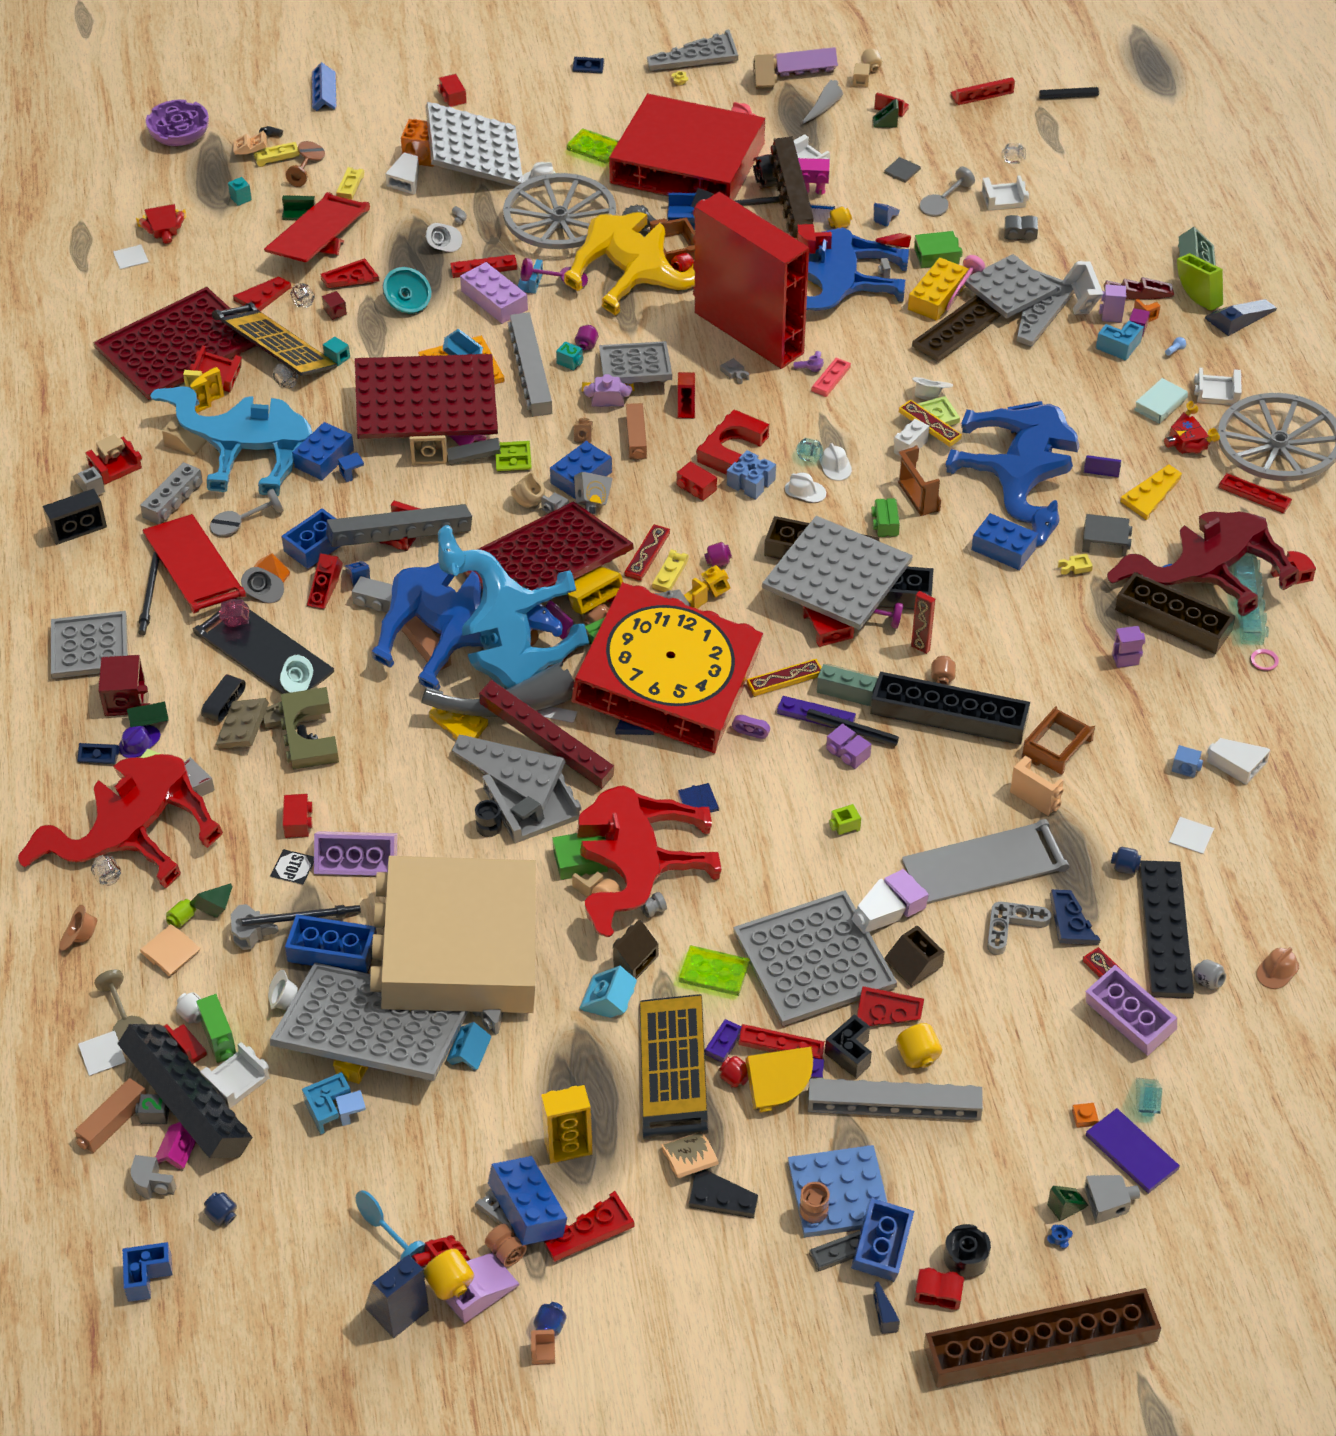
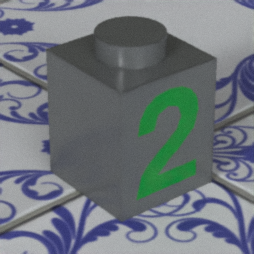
M141 1094L140 1103H136L135 1113L136 1116H139L141 1124H167L169 1108L158 1094Z

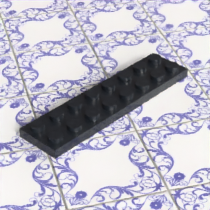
M1141 860L1139 869L1151 996L1193 998L1194 988L1181 862Z

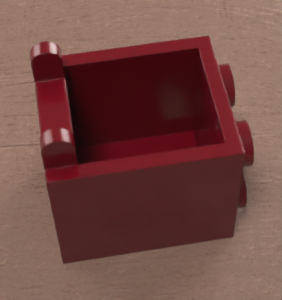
M140 655L101 657L98 691L104 716L128 715V708L150 704L144 703V694L148 692V687L145 685Z

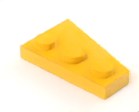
M434 707L429 711V717L444 730L447 729L456 740L459 734L479 738L488 726V719L483 717L452 713Z

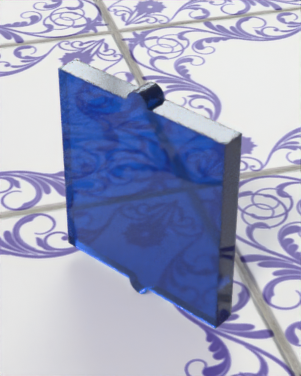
M810 203L811 208L835 209L834 205Z
M709 783L698 786L692 785V787L678 790L682 804L692 807H709L710 813L719 811Z

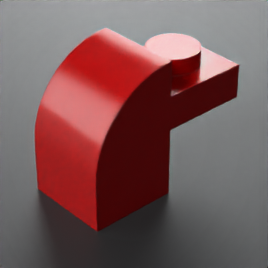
M814 224L797 225V240L809 247V253L815 254L816 249H819V246H823V239L827 241L826 249H831V232H815Z
M1287 551L1286 557L1290 564L1299 570V581L1296 584L1313 581L1316 567L1312 560L1301 552ZM1272 566L1271 575L1273 578L1279 577L1278 572Z

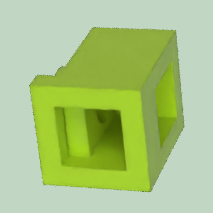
M854 804L832 810L829 824L832 831L836 830L839 835L853 830L858 832L861 830V817Z

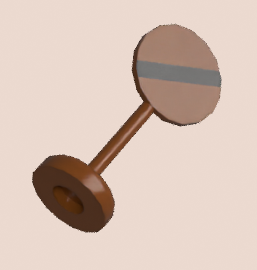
M311 141L299 143L298 151L305 159L301 166L293 165L286 171V179L291 185L296 187L305 185L308 175L304 167L308 160L319 161L324 158L325 151L317 143Z

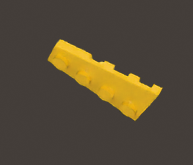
M1168 464L1121 496L1120 502L1147 520L1152 511L1154 512L1158 504L1165 499L1166 494L1179 482L1182 473Z

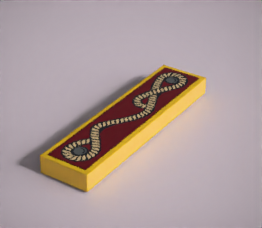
M909 400L899 407V413L909 420L917 419L929 425V433L947 446L951 447L962 439L961 433L914 401Z
M812 659L747 679V685L755 697L818 678L822 667L817 659Z

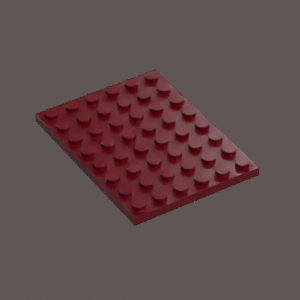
M208 287L93 342L94 348L148 400L151 399L150 395L156 389L173 388L185 382L184 371L189 370L191 364L195 363L196 352L201 350L202 345L206 346V352L228 359L256 345L222 321L212 318L214 310L222 311L231 308Z
M492 354L355 358L357 439L498 434Z
M573 501L476 550L490 553L496 558L511 579L523 588L532 591L539 587L555 585L557 575L560 572L571 571L574 579L579 578L611 562L613 559L625 555L633 550L634 546L630 540ZM472 570L463 572V574L468 577ZM474 571L478 575L481 588L483 589L482 578L480 577L479 573Z

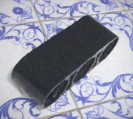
M226 674L203 704L201 715L217 722H222L228 714L232 702L237 701L243 694L246 686L245 680Z

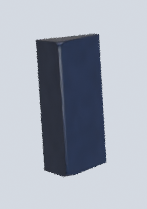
M574 57L573 72L603 73L604 58Z
M79 743L77 762L116 764L120 746L115 744Z

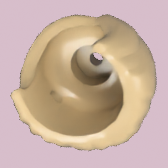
M533 472L523 477L510 490L514 500L523 507L537 506L541 503V497L545 495L543 483L535 478Z

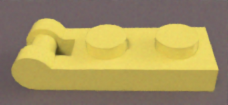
M296 142L263 148L254 152L253 155L257 165L262 167L269 162L300 156Z
M348 167L336 195L353 199L361 179L364 178V169L354 170V168Z
M671 549L665 563L652 583V589L662 592L671 590L687 564L689 554H679L676 550Z

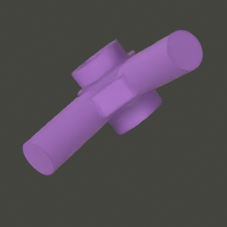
M816 351L813 356L809 357L808 361L794 362V369L808 368L812 372L820 371L824 364L821 352Z

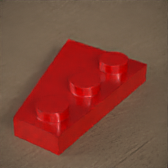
M365 258L320 274L321 280L327 288L380 282L378 274Z

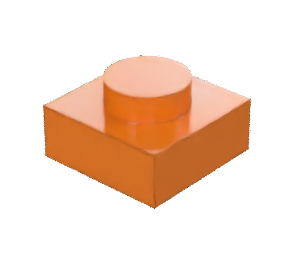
M1094 1103L1074 1104L1072 1106L1077 1128L1094 1126L1099 1122Z

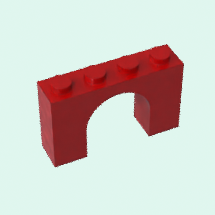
M733 409L730 414L725 416L723 422L716 426L714 432L707 436L705 442L698 446L696 450L697 462L727 475V469L734 462H739V457L742 454L724 447L722 443L730 439H742L761 447L769 438L770 424Z

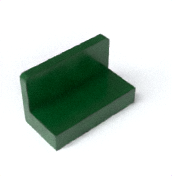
M283 195L282 220H298L316 204L315 196Z
M165 701L127 709L130 727L169 721Z

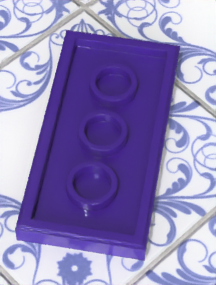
M1118 1108L1086 1131L1085 1136L1148 1194L1179 1170L1180 1165Z

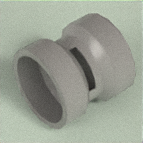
M656 892L641 906L644 915L650 918L657 911L663 912L667 910V904L663 895L660 892Z

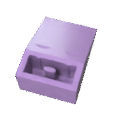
M493 1253L466 1261L474 1273L472 1283L467 1287V1291L463 1295L445 1300L464 1324L519 1286L517 1280Z

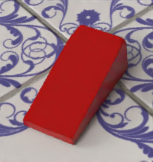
M897 233L876 238L875 241L886 245L908 248L911 235Z

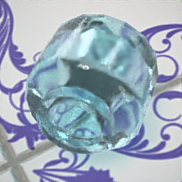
M804 438L798 443L796 448L799 458L804 461L816 462L823 455V446L820 441Z

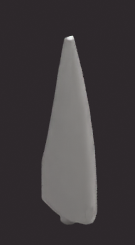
M830 80L816 104L802 123L819 116L843 96L842 89L838 86L837 80Z

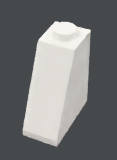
M404 152L385 173L387 187L415 195L419 173L418 156Z
M1220 738L1215 744L1212 743L1209 746L1207 762L1247 785L1268 762L1270 749Z
M879 879L858 905L852 921L864 934L900 921L906 906L884 880Z

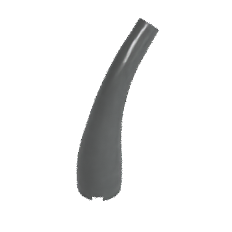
M559 662L506 690L534 710L540 711L572 699L574 680L568 669L563 671L561 668L563 663ZM426 687L421 701L423 704L452 713L477 717H498L481 705L479 699L451 697L443 695V691Z

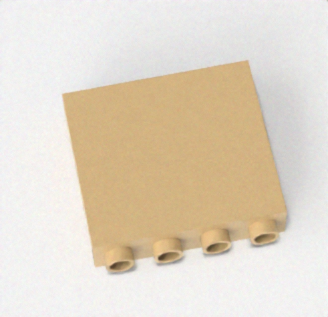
M389 856L388 872H377L376 896L386 897V903H375L374 928H385L384 934H373L372 959L383 960V966H371L370 992H382L381 1009L472 1012L501 1009V1012L533 1013L536 950V860Z

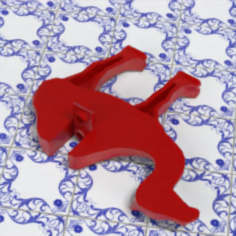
M155 754L145 758H126L113 766L117 775L121 778L117 785L114 786L119 796L100 780L96 782L94 794L97 805V818L94 826L85 837L76 840L71 839L59 828L53 825H43L33 833L26 846L19 853L18 859L22 867H27L42 855L52 852L66 861L78 863L88 861L108 852L138 851L148 861L157 865L159 868L157 880L164 888H167L181 875L178 864L159 849L157 844L149 838L146 828L159 817L166 805L169 803L182 808L195 817L200 826L199 840L207 848L223 834L221 826L211 819L203 797L193 790L184 760L174 755Z
M622 785L603 791L592 805L581 812L578 819L577 837L601 836L606 839L582 841L580 848L581 856L615 870L626 883V888L620 892H598L586 898L585 912L597 934L604 937L612 936L614 930L611 924L614 912L634 910L643 906L650 897L653 883L662 873L668 870L699 869L705 870L713 880L720 878L722 867L718 852L691 853L662 849L657 846L654 830L651 826V823L673 820L692 824L700 829L703 834H710L712 819L709 807H692L672 799L656 800L640 795L634 789Z

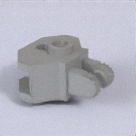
M247 904L238 905L231 913V929L234 935V943L242 950L252 949L258 940H262L264 935L278 932V926L274 923L241 927L240 918L275 914H260V911H254Z

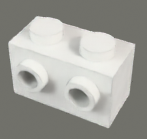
M917 419L907 424L904 430L896 434L894 438V453L901 456L899 451L912 448L915 445L919 449L928 442L929 425Z

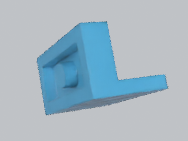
M536 259L533 269L543 270V260ZM532 273L528 281H522L520 278L517 287L526 293L536 294L543 274Z
M475 1022L461 1026L446 1061L451 1065L464 1062L473 1070H477L491 1040V1035Z

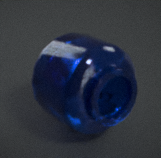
M556 1302L542 1304L533 1321L536 1330H554V1336L559 1335L567 1319L566 1313L562 1310L563 1307Z

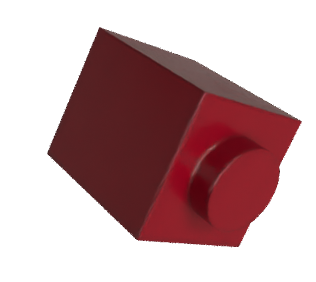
M337 291L322 296L323 309L331 320L347 315L346 302Z

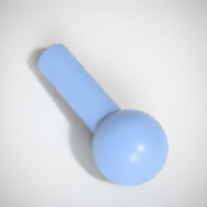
M1177 337L1173 341V345L1165 350V354L1169 356L1178 349H1184L1187 344L1186 340L1182 337Z

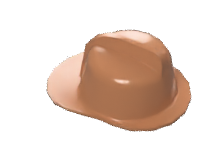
M79 905L74 911L71 921L60 941L61 951L68 949L73 942L83 943L92 937L97 924V918L88 914L84 905Z
M1292 948L1274 949L1259 965L1257 978L1263 986L1270 989L1282 988L1298 972L1299 963L1292 952Z

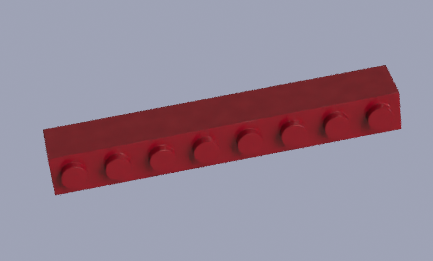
M490 680L480 691L479 702L481 705L552 755L564 758L566 765L600 789H603L614 776L613 764L493 680Z

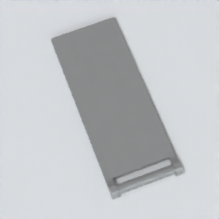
M1046 819L1040 820L1035 824L902 857L907 873L929 894L927 904L1055 871L1063 872L1070 867L1068 861L1064 860ZM1036 831H1042L1057 862L1056 864H1052Z

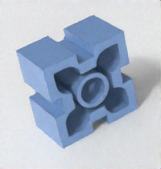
M748 450L739 457V462H734L727 469V486L737 491L743 489L745 495L755 500L764 492V486L769 487L776 480V464L765 458L759 460L758 455Z

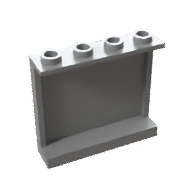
M562 772L543 811L545 819L539 823L531 817H527L518 824L511 812V808L525 798L493 780L490 774L482 776L483 789L490 800L499 804L501 820L515 844L579 819V811H581L580 802L578 799H574L571 787L566 786Z

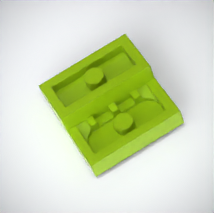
M530 441L500 442L501 454H496L497 471L532 469Z

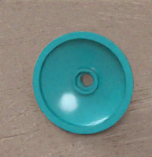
M399 267L391 270L386 275L383 281V294L393 308L403 313L412 314L422 311L428 305L431 299V287L428 280L419 271L409 267Z

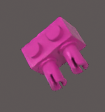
M798 158L807 194L810 191V183H816L815 192L817 194H820V189L821 194H824L826 191L825 184H829L830 159Z

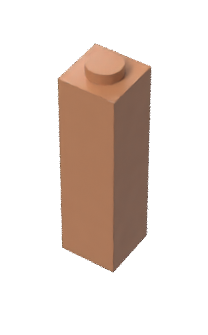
M643 403L626 404L629 459H647Z
M414 616L402 627V632L428 663L439 642V638L431 628L426 626L417 616ZM451 656L440 670L451 666Z
M131 1078L124 1082L74 1130L77 1138L76 1143L83 1150L88 1149L92 1153L99 1149L135 1114L136 1103H140L141 1094H147L145 1088Z

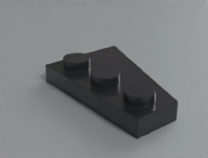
M704 1169L695 1172L689 1208L755 1218L758 1202L757 1194Z

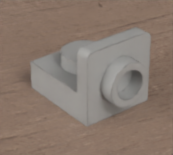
M553 493L549 498L544 495L541 497L542 510L546 513H551L569 504V500L557 493Z

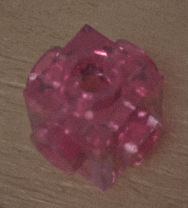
M230 599L229 601L221 602L219 617L228 627L249 624V606L243 599Z

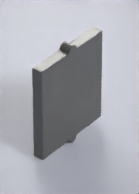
M899 157L884 170V173L892 176L893 179L906 183L921 169V166Z

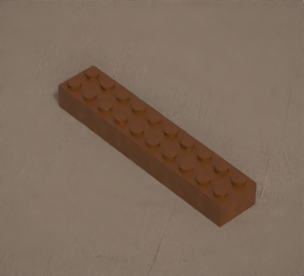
M1146 1288L925 1333L924 1350L936 1388L1158 1342L1161 1326Z

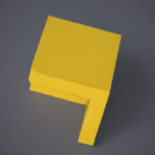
M697 578L692 579V589L684 594L691 605L690 607L698 609L708 602V586Z

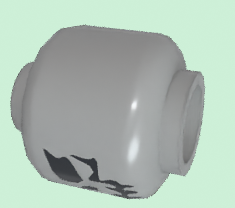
M1209 959L1198 963L1193 971L1196 983L1210 990L1221 987L1226 980L1224 967Z

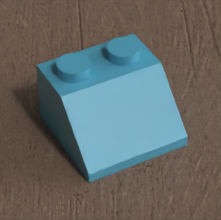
M621 966L593 975L580 1009L609 1018L622 1015L628 1008V1002L634 993L637 980Z

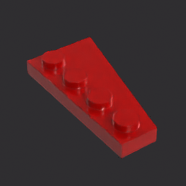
M616 1191L609 1194V1198L604 1202L599 1201L593 1206L594 1209L587 1214L582 1213L578 1216L573 1224L570 1226L566 1225L563 1237L544 1241L545 1248L554 1262L635 1227L634 1220Z

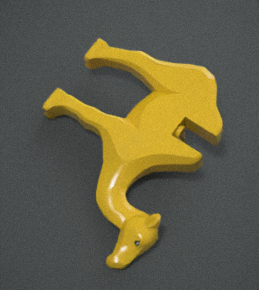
M634 212L622 216L601 214L591 219L585 243L576 252L571 270L564 274V282L576 291H580L582 289L581 277L586 267L595 259L607 254L615 265L625 271L616 285L602 298V307L613 315H617L620 312L619 300L628 294L635 285L648 283L676 290H685L695 286V271L692 265L687 271L679 272L668 263L664 255L665 228L661 223L653 228L645 237L639 233L647 225V214L643 212Z

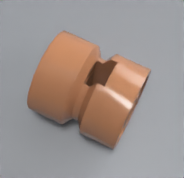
M810 1182L804 1185L801 1190L800 1214L804 1220L810 1223H819L825 1220L828 1215L830 1193L824 1184Z
M507 1224L496 1226L490 1231L484 1242L505 1267L516 1264L524 1256L527 1249L526 1245L522 1246L520 1240Z

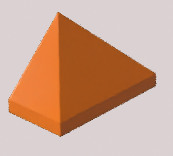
M273 553L258 560L254 567L263 568L275 574L282 582L290 575V571Z

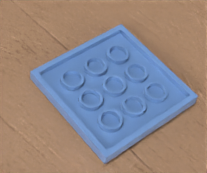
M874 1145L788 1157V1166L804 1238L861 1230L870 1199L874 1198L887 1202ZM810 1182L824 1184L830 1193L828 1215L825 1220L819 1223H810L804 1220L800 1214L801 1190L804 1185Z

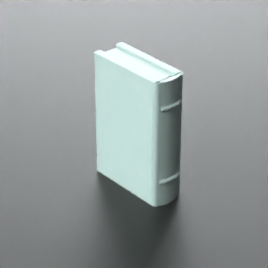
M1161 378L1136 401L1137 405L1134 411L1160 424L1188 398V392Z

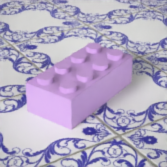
M487 262L460 276L461 291L501 324L509 321L510 315L520 314L528 310L527 294Z
M1116 965L1086 990V1003L1147 1056L1177 1030V1017Z

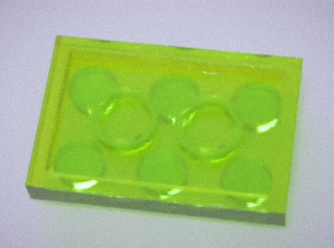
M582 128L569 141L566 147L571 152L607 164L618 140Z
M690 945L679 975V982L739 996L750 959Z

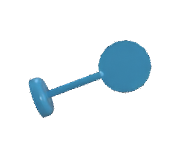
M364 1190L357 1192L355 1196L356 1204L364 1219L375 1227L381 1225L404 1249L400 1256V1261L408 1254L412 1256L424 1252V1242L419 1240L408 1246L384 1221L382 1209L370 1193Z

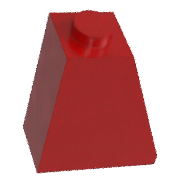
M678 372V418H695V372Z

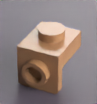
M580 418L579 421L575 422L574 442H591L593 421H589L588 418Z

